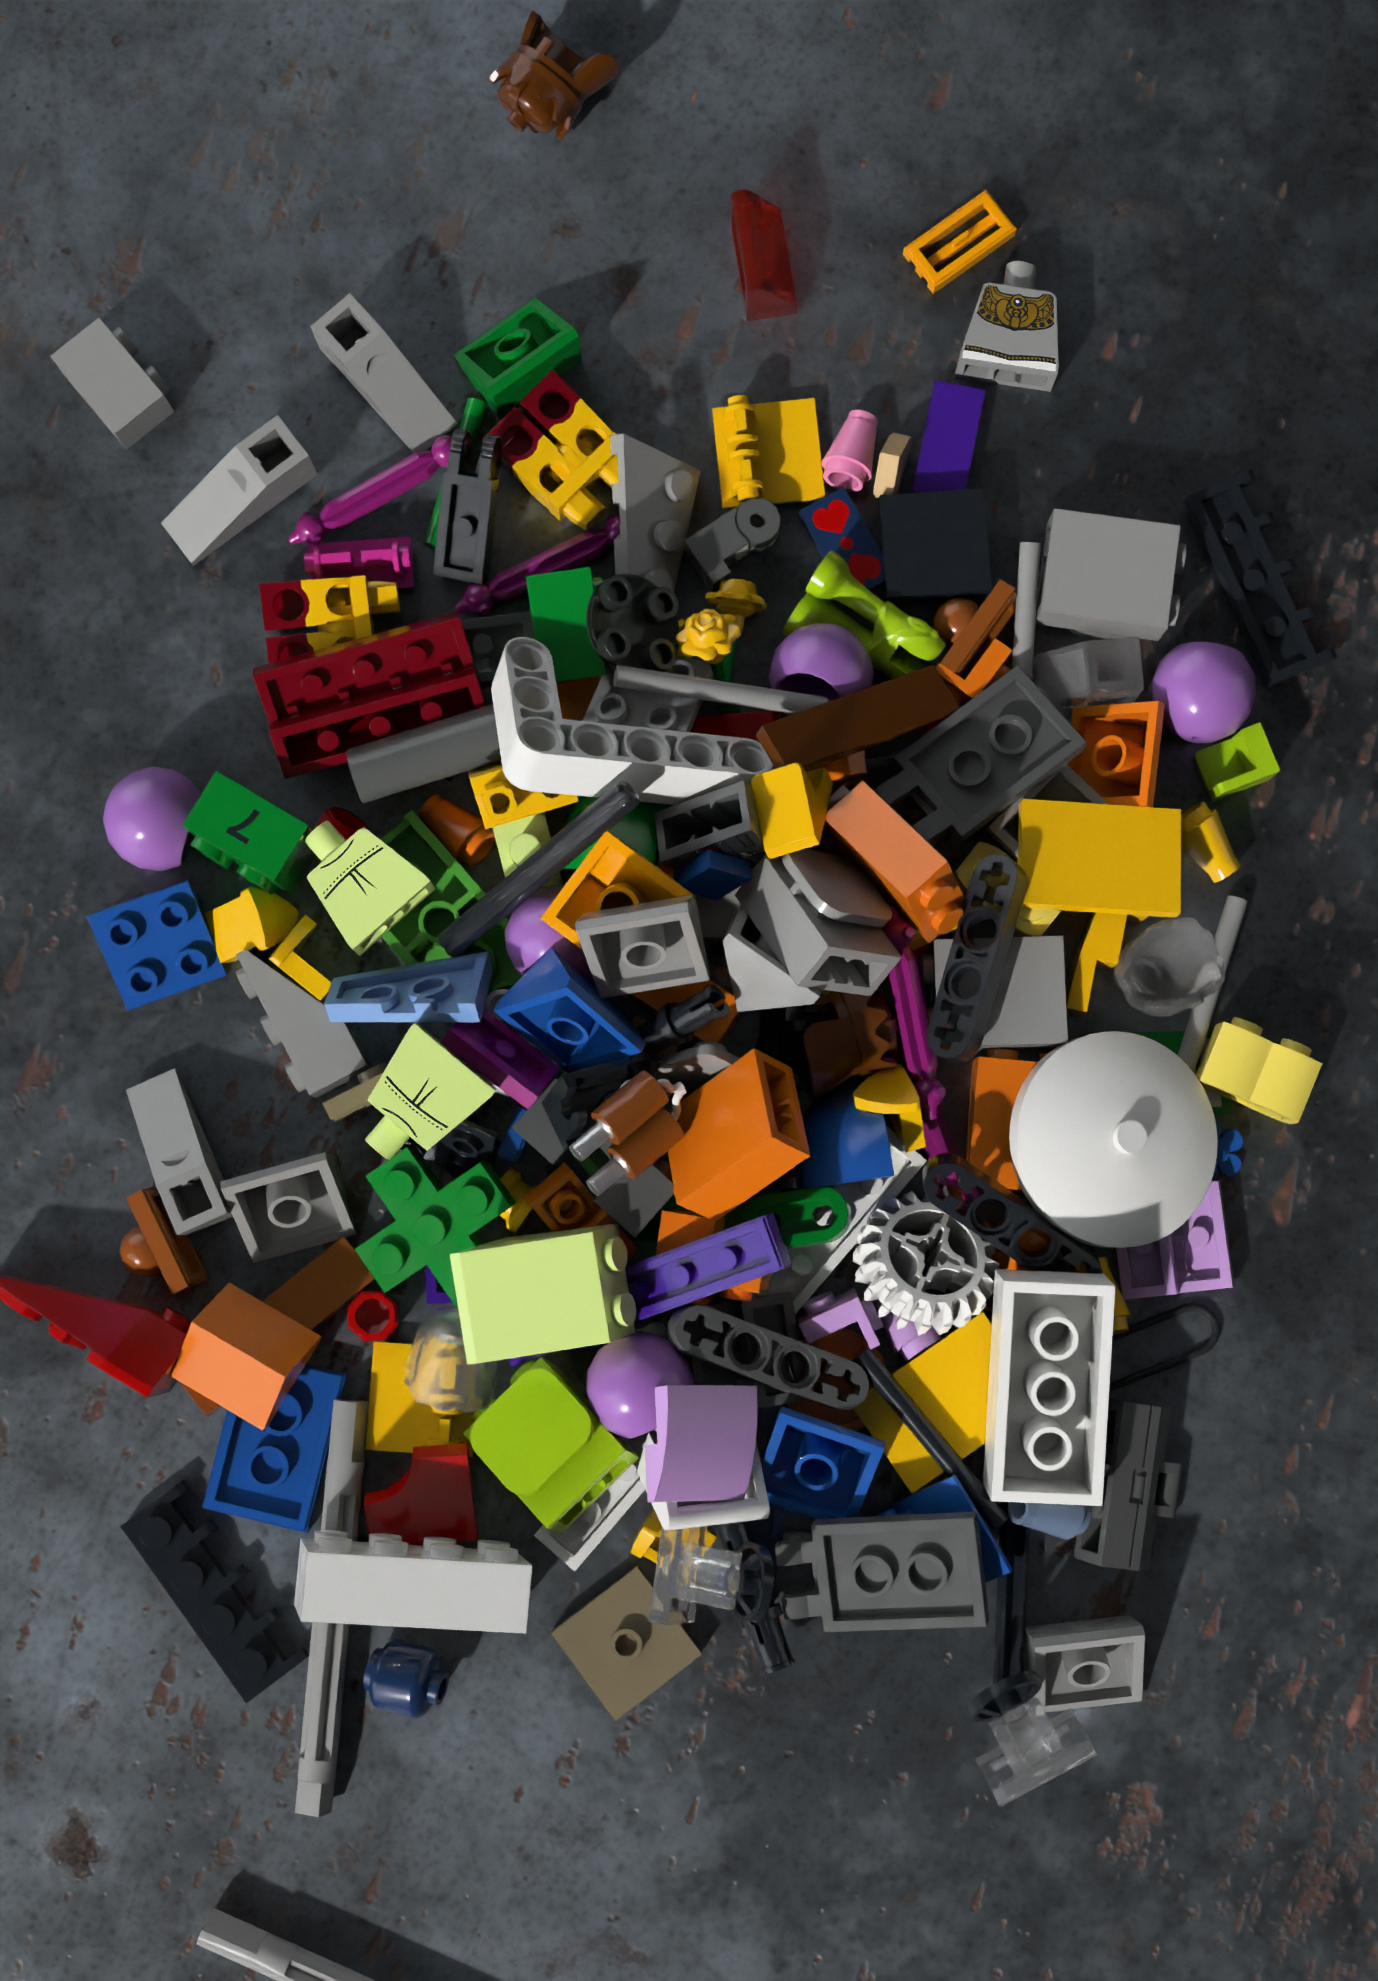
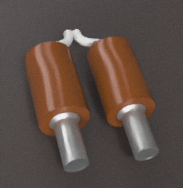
M641 1070L632 1079L625 1081L618 1091L591 1113L595 1125L571 1144L569 1148L578 1160L583 1161L605 1141L609 1140L613 1143L607 1149L611 1160L586 1181L587 1186L595 1195L599 1196L624 1174L630 1179L635 1180L684 1137L683 1130L677 1120L681 1113L680 1100L687 1092L680 1081L672 1085L669 1080H656L651 1074ZM665 1090L669 1093H675L672 1098V1114L663 1108L669 1102Z

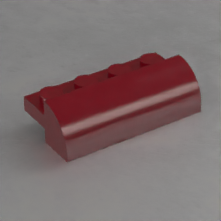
M459 611L254 667L252 672L269 723L268 731L285 779L348 762L347 749L487 706Z

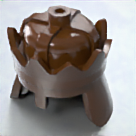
M532 10L518 49L511 52L509 57L491 74L488 81L494 84L502 80L497 91V99L501 106L510 112L506 120L511 126L520 132L527 128L534 133H549L557 127L556 137L561 141L567 132L570 131L577 115L582 110L583 102L618 76L620 69L615 59L604 52L596 53L587 60L577 55L559 40L545 24L542 17Z
M877 988L871 996L834 991L821 995L813 1004L814 1007L825 1004L826 1011L805 1012L804 1021H809L810 1026L803 1034L801 1075H807V1083L804 1090L811 1100L833 1089L850 1076L857 1074L863 1076L897 1067L896 1060L893 1059L899 1052L896 1031L900 1028L896 1008H889L886 994L881 989Z

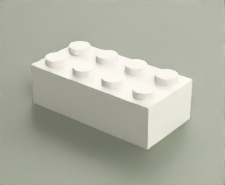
M995 1269L983 1485L991 1501L1102 1506L1115 1303V1285L1104 1274Z
M315 1530L314 1539L301 1538L294 1606L301 1622L526 1634L532 1565L518 1553L517 1549L510 1548L509 1542L478 1540L477 1549H471L456 1545L457 1540L453 1538L424 1537L423 1546L408 1545V1543L402 1542V1536L385 1533L369 1534V1542H355L347 1538L348 1533L334 1530Z

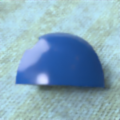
M872 1074L856 1077L837 1085L816 1099L802 1114L810 1156L794 1167V1176L800 1178V1189L826 1187L894 1176L884 1115L857 1109L854 1103V1091ZM781 1189V1191L787 1192L800 1189Z

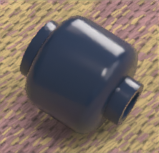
M393 1639L386 1643L383 1648H376L367 1662L363 1678L364 1689L369 1691L371 1702L375 1707L412 1719L424 1716L433 1704L440 1705L446 1695L449 1684V1674L442 1671V1660L439 1652L430 1647L401 1639Z

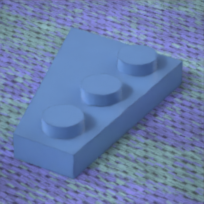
M486 951L335 977L332 980L324 1005L330 1022H481L493 967L489 953Z

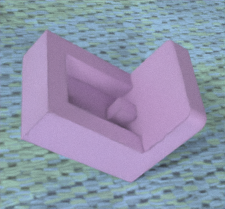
M855 1288L835 1297L832 1291L819 1294L803 1304L805 1311L796 1315L798 1324L808 1344L857 1321L869 1348L872 1349L880 1345L875 1331L884 1327L872 1300L860 1301Z

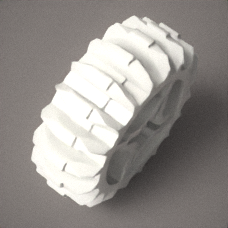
M910 1191L904 1194L901 1201L894 1197L886 1200L882 1206L883 1210L877 1208L871 1212L866 1220L867 1225L861 1228L856 1237L859 1245L853 1252L852 1262L860 1265L855 1273V1282L870 1284L864 1292V1301L878 1299L882 1303L878 1310L879 1317L886 1316L889 1312L897 1315V1330L905 1328L909 1321L914 1322L918 1336L925 1334L931 1325L939 1335L947 1333L952 1324L958 1329L964 1327L970 1321L971 1316L981 1313L986 1306V1299H989L994 1292V1281L992 1279L995 1277V1269H998L1000 1265L991 1259L996 1252V1247L987 1241H982V1237L937 1208L927 1199L926 1195L920 1201L915 1193ZM908 1231H917L927 1234L923 1236H917L908 1233ZM906 1232L905 1236L899 1233ZM929 1249V1254L926 1262H928L927 1272L924 1276H922V1272L925 1267V1252ZM926 1289H936L945 1293L949 1289L954 1291V1293L933 1295L924 1293Z

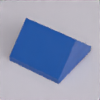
M552 947L497 1002L494 1009L495 1013L567 1073L641 1053L645 1046L643 1038L626 1012L609 997L600 998L597 987Z
M781 1406L773 1419L760 1460L769 1503L815 1519L858 1517L886 1442Z

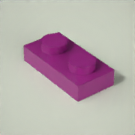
M485 1009L483 1010L481 1022H456L441 1041V1044L528 1110L561 1068Z

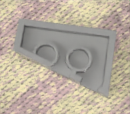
M624 433L610 435L611 455H618V483L612 484L613 504H618L620 511V535L614 540L615 575H638L651 581L657 587H667L674 593L684 550V540L688 532L701 471Z

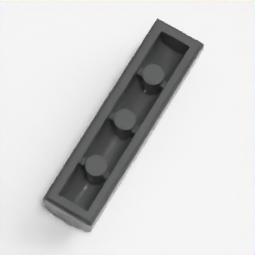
M493 704L346 750L352 779L363 804L501 761Z

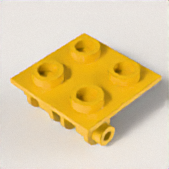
M736 395L728 398V407L712 408L722 510L736 508L743 502L753 498H763L774 505L814 501L825 497L815 398L749 404L748 396Z
M374 1342L365 1450L413 1453V1447L468 1443L469 1457H473L471 1442L463 1433L473 1424L471 1419L476 1412L480 1363L467 1365L465 1348Z

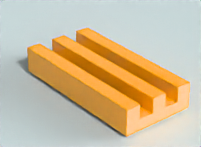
M985 190L904 247L903 256L908 262L912 261L916 266V273L920 278L924 277L928 282L927 287L934 294L1013 238L1017 229L989 192ZM983 209L987 210L989 215L927 259L922 254L924 251ZM995 225L1000 227L938 273L934 270Z

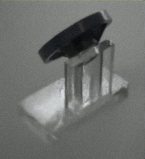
M708 1526L668 1531L662 1527L648 1621L664 1625L692 1623L695 1620L697 1603L733 1610L735 1616L743 1622H758L763 1618L769 1607L774 1585L773 1562L768 1548L762 1543L746 1542L739 1548L738 1552L705 1546ZM755 1550L756 1553L748 1559L749 1555ZM761 1566V1588L757 1603L755 1604V1595L759 1584L758 1571Z
M1035 1671L1020 1672L998 1681L977 1695L968 1706V1710L976 1722L995 1719L988 1724L999 1746L975 1760L1000 1807L1097 1756L1090 1739L1071 1708L1048 1719L1037 1697L1029 1701L1042 1687V1682Z

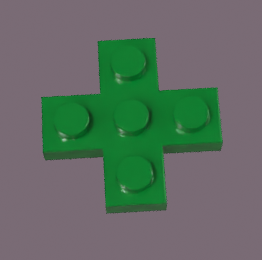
M414 1143L396 1154L391 1160L386 1161L365 1176L396 1221L355 1248V1251L384 1293L427 1265L458 1309L450 1254L482 1245L483 1243L475 1231L517 1202L486 1158L443 1187Z

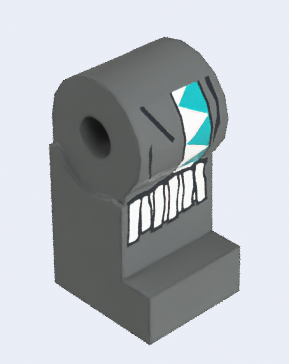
M753 498L733 508L684 540L683 554L709 592L717 593L720 581L723 579L728 581L730 579L731 571L729 567L749 554L765 553L775 545L780 528V514L770 501L763 498Z

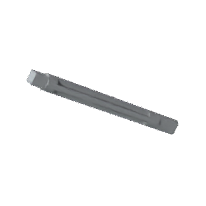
M333 1400L321 1530L348 1533V1539L357 1542L365 1466L369 1401ZM312 1622L295 1805V1813L321 1817L332 1813L350 1624Z
M212 1908L196 1943L198 1946L276 1981H376L215 1908Z

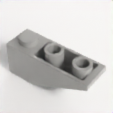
M351 293L346 295L310 326L320 350L413 453L430 451L438 436H449L459 427L455 419L387 333Z
M276 415L235 445L161 524L194 566L317 476L318 473L308 453L281 418Z
M246 949L236 954L243 967L236 971L237 978L250 999L258 996L267 1013L260 1018L261 1024L274 1046L282 1043L291 1061L284 1064V1067L299 1093L306 1089L310 1096L318 1099L357 1078V1075L372 1068L349 1022H330L324 1004Z
M174 1068L127 1089L128 1099L156 1187L176 1234L191 1236L233 1217L221 1191L220 1182L224 1181L177 1069Z

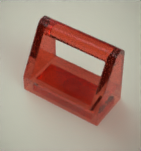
M743 189L733 192L730 196V230L746 322L797 314V302L781 209L750 190Z

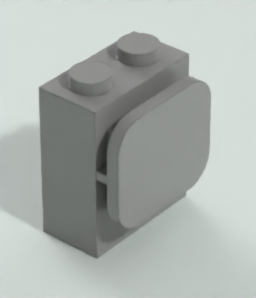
M1054 508L1046 527L1037 598L1036 624L1066 628L1076 635L1122 642H1134L1139 639L1159 641L1168 629V626H1175L1179 613L1180 595L1172 594L1174 575L1182 574L1186 558V544L1178 543L1180 525Z
M806 848L786 854L782 858L769 859L767 855H764L761 861L751 870L752 880L743 884L735 893L736 898L794 983L799 987L871 996L902 958L880 928L884 927L892 917L890 907L863 870L844 856Z
M1063 936L1012 937L979 1051H987L989 1048L1009 1050L1056 1048L1068 1043ZM973 938L976 946H985L994 939ZM934 939L929 945V953H921L920 970L922 985H931L932 1006H927L929 1021L953 939ZM978 971L967 972L961 977L958 983V992L962 999L971 998L979 991L981 977ZM955 1004L952 1008V1011L958 1015L962 1013L968 1017L971 1016L972 1011H967ZM958 1029L956 1032L948 1031L945 1041L950 1044L953 1042L961 1043L964 1033Z

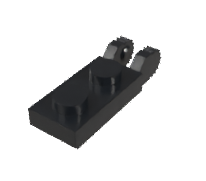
M457 428L454 434H452L448 467L446 471H443L433 573L437 576L484 584L489 580L500 478H496L501 466L503 444L501 436L491 434L485 436L481 447L478 474L465 472L470 462L472 438L470 431Z

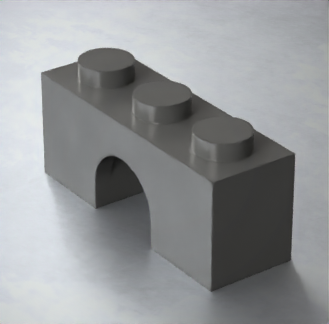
M556 1078L512 1127L513 1130L555 1166L570 1151V1149L564 1151L541 1103L558 1081ZM607 1140L598 1148L602 1149L607 1154L609 1160H611L607 1149L613 1143ZM660 1157L635 1180L630 1179L624 1174L602 1194L597 1196L594 1202L636 1238L674 1195L670 1165Z

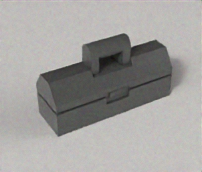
M1109 1398L1102 1506H1091L1090 1524L1084 1533L1076 1536L1074 1558L1101 1567L1135 1571L1149 1570L1156 1516L1175 1518L1182 1464L1164 1461L1171 1412L1170 1407Z

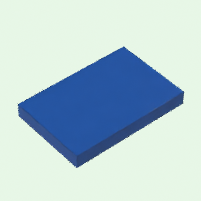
M306 1363L265 1432L227 1410L202 1508L308 1533L329 1453L333 1400L343 1398L349 1373Z

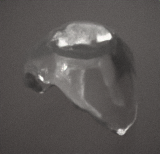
M1167 917L1150 925L1125 945L1119 956L1118 964L1113 970L1115 983L1123 992L1124 999L1129 1006L1149 1017H1169L1204 1003L1205 997L1215 993L1225 981L1223 957L1216 948L1213 934L1208 929L1202 927L1196 919L1188 917Z
M451 1306L437 1309L416 1331L405 1363L404 1383L408 1386L413 1399L418 1404L430 1405L434 1410L450 1412L456 1409L462 1410L464 1413H470L477 1409L487 1408L494 1396V1388L498 1381V1360L467 1365L459 1310Z

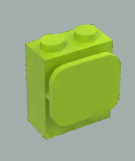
M540 1357L536 1362L530 1361L520 1367L510 1380L511 1386L497 1400L491 1399L484 1403L474 1413L471 1419L473 1424L463 1434L471 1442L473 1450L509 1491L515 1493L545 1528L563 1534L640 1457L621 1436L608 1431L592 1412L589 1401L555 1364Z

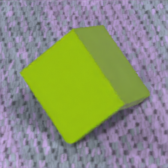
M1261 722L1243 728L1233 738L1199 750L1193 755V760L1211 803L1269 781L1280 772Z

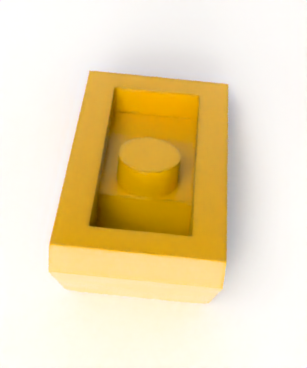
M792 763L753 776L751 786L763 845L768 858H776L819 845L833 787L825 767L806 773L800 763Z

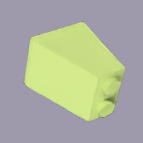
M618 1224L505 1237L450 1254L467 1365L611 1343L635 1333L636 1305L634 1298L628 1290L625 1271L627 1249L624 1241L620 1238Z

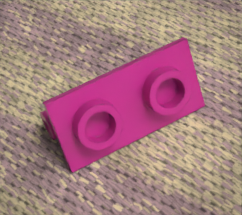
M411 536L321 543L320 545L307 544L308 553H304V566L306 574H309V580L365 575L369 582L396 583L398 590L414 588Z

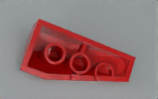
M0 1274V1300L33 1321L39 1322L42 1317L51 1321L48 1326L49 1334L61 1343L70 1344L82 1350H86L87 1347L90 1348L92 1351L86 1360L146 1398L171 1391L177 1381L171 1377V1373L190 1324L193 1321L191 1318L169 1306L162 1312L154 1308Z

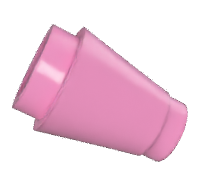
M864 410L850 411L847 420L822 460L824 468L823 478L832 487L837 489L845 487L847 492H856L861 490L864 483L871 479L876 428L878 425V419L873 414Z

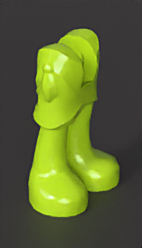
M832 550L824 557L806 587L805 591L807 593L790 615L782 631L783 634L789 636L797 628L816 623H832L849 629L860 638L872 659L873 668L891 680L926 668L914 656L923 660L934 661L941 654L946 644L939 636L938 631L930 627L927 622L907 615L889 601L885 603L874 595L850 573L845 559ZM830 600L838 601L875 625L874 631L872 632L836 607ZM898 645L902 646L904 649H906V650H907L908 652H910L912 655H910L909 653L905 652L904 650L898 648Z

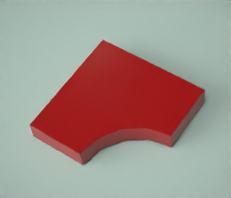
M468 1443L413 1447L412 1463L402 1479L387 1489L365 1494L364 1510L368 1536L372 1533L402 1536V1542H406L408 1545H423L424 1537L453 1538L457 1540L456 1542L478 1541L479 1527Z

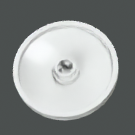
M1109 1031L1089 1034L1072 1039L1068 1043L1053 1049L1035 1065L1023 1082L1016 1097L1010 1121L1009 1141L1013 1168L1028 1201L1052 1225L1073 1239L1090 1246L1100 1248L1136 1247L1155 1242L1171 1234L1182 1226L1199 1207L1208 1191L1215 1171L1218 1146L1217 1127L1209 1098L1202 1084L1189 1066L1170 1049L1152 1039L1129 1032Z

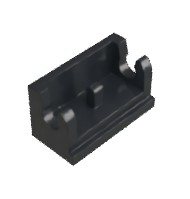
M656 1049L561 1075L541 1103L564 1151L570 1149L569 1146L595 1125L591 1113L618 1091L625 1081L632 1079L641 1070L648 1072L652 1076L655 1072H658L662 1061ZM665 1090L666 1094L668 1095V1098L670 1099L671 1093Z

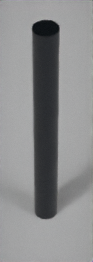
M867 1347L852 1361L863 1368L870 1383L948 1477L957 1476L978 1513L992 1531L1005 1523L1009 1518L1008 1514L998 1502L991 1501L984 1485L875 1353Z

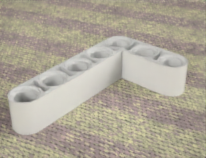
M528 637L513 638L504 647L492 682L491 692L503 772L509 782L520 789L599 798L613 785L620 781H625L638 794L640 802L677 805L743 780L751 786L753 776L770 771L774 766L761 743L748 738L562 719L553 660L548 648L541 642Z

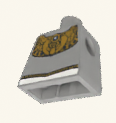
M1024 261L1009 262L1006 264L1003 285L995 283L983 284L955 369V378L1051 392L1059 368L1056 294L1052 292L1034 289L1037 272L1035 265Z

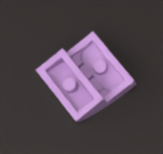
M1211 1181L1208 1191L1196 1211L1182 1226L1171 1234L1146 1245L1116 1248L1122 1297L1124 1300L1235 1287L1220 1181Z
M665 1385L655 1387L657 1444L645 1446L647 1502L744 1500L753 1466L756 1445L757 1386Z

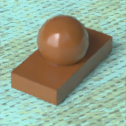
M1000 579L980 607L973 600L961 596L947 599L938 607L933 618V629L938 631L939 636L946 643L945 645L951 647L940 664H943V666L964 680L993 640L1000 637L1015 616L1017 595L1014 587Z
M157 1187L141 1189L126 1197L139 1225L131 1229L121 1242L119 1253L121 1262L126 1269L135 1275L143 1277L155 1276L162 1272L172 1295L193 1289L209 1281L206 1270L190 1237L176 1234Z

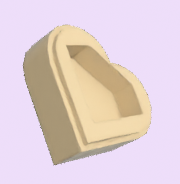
M895 432L889 435L879 455L873 490L875 498L879 499L880 495L898 494L903 472L910 454L911 436Z

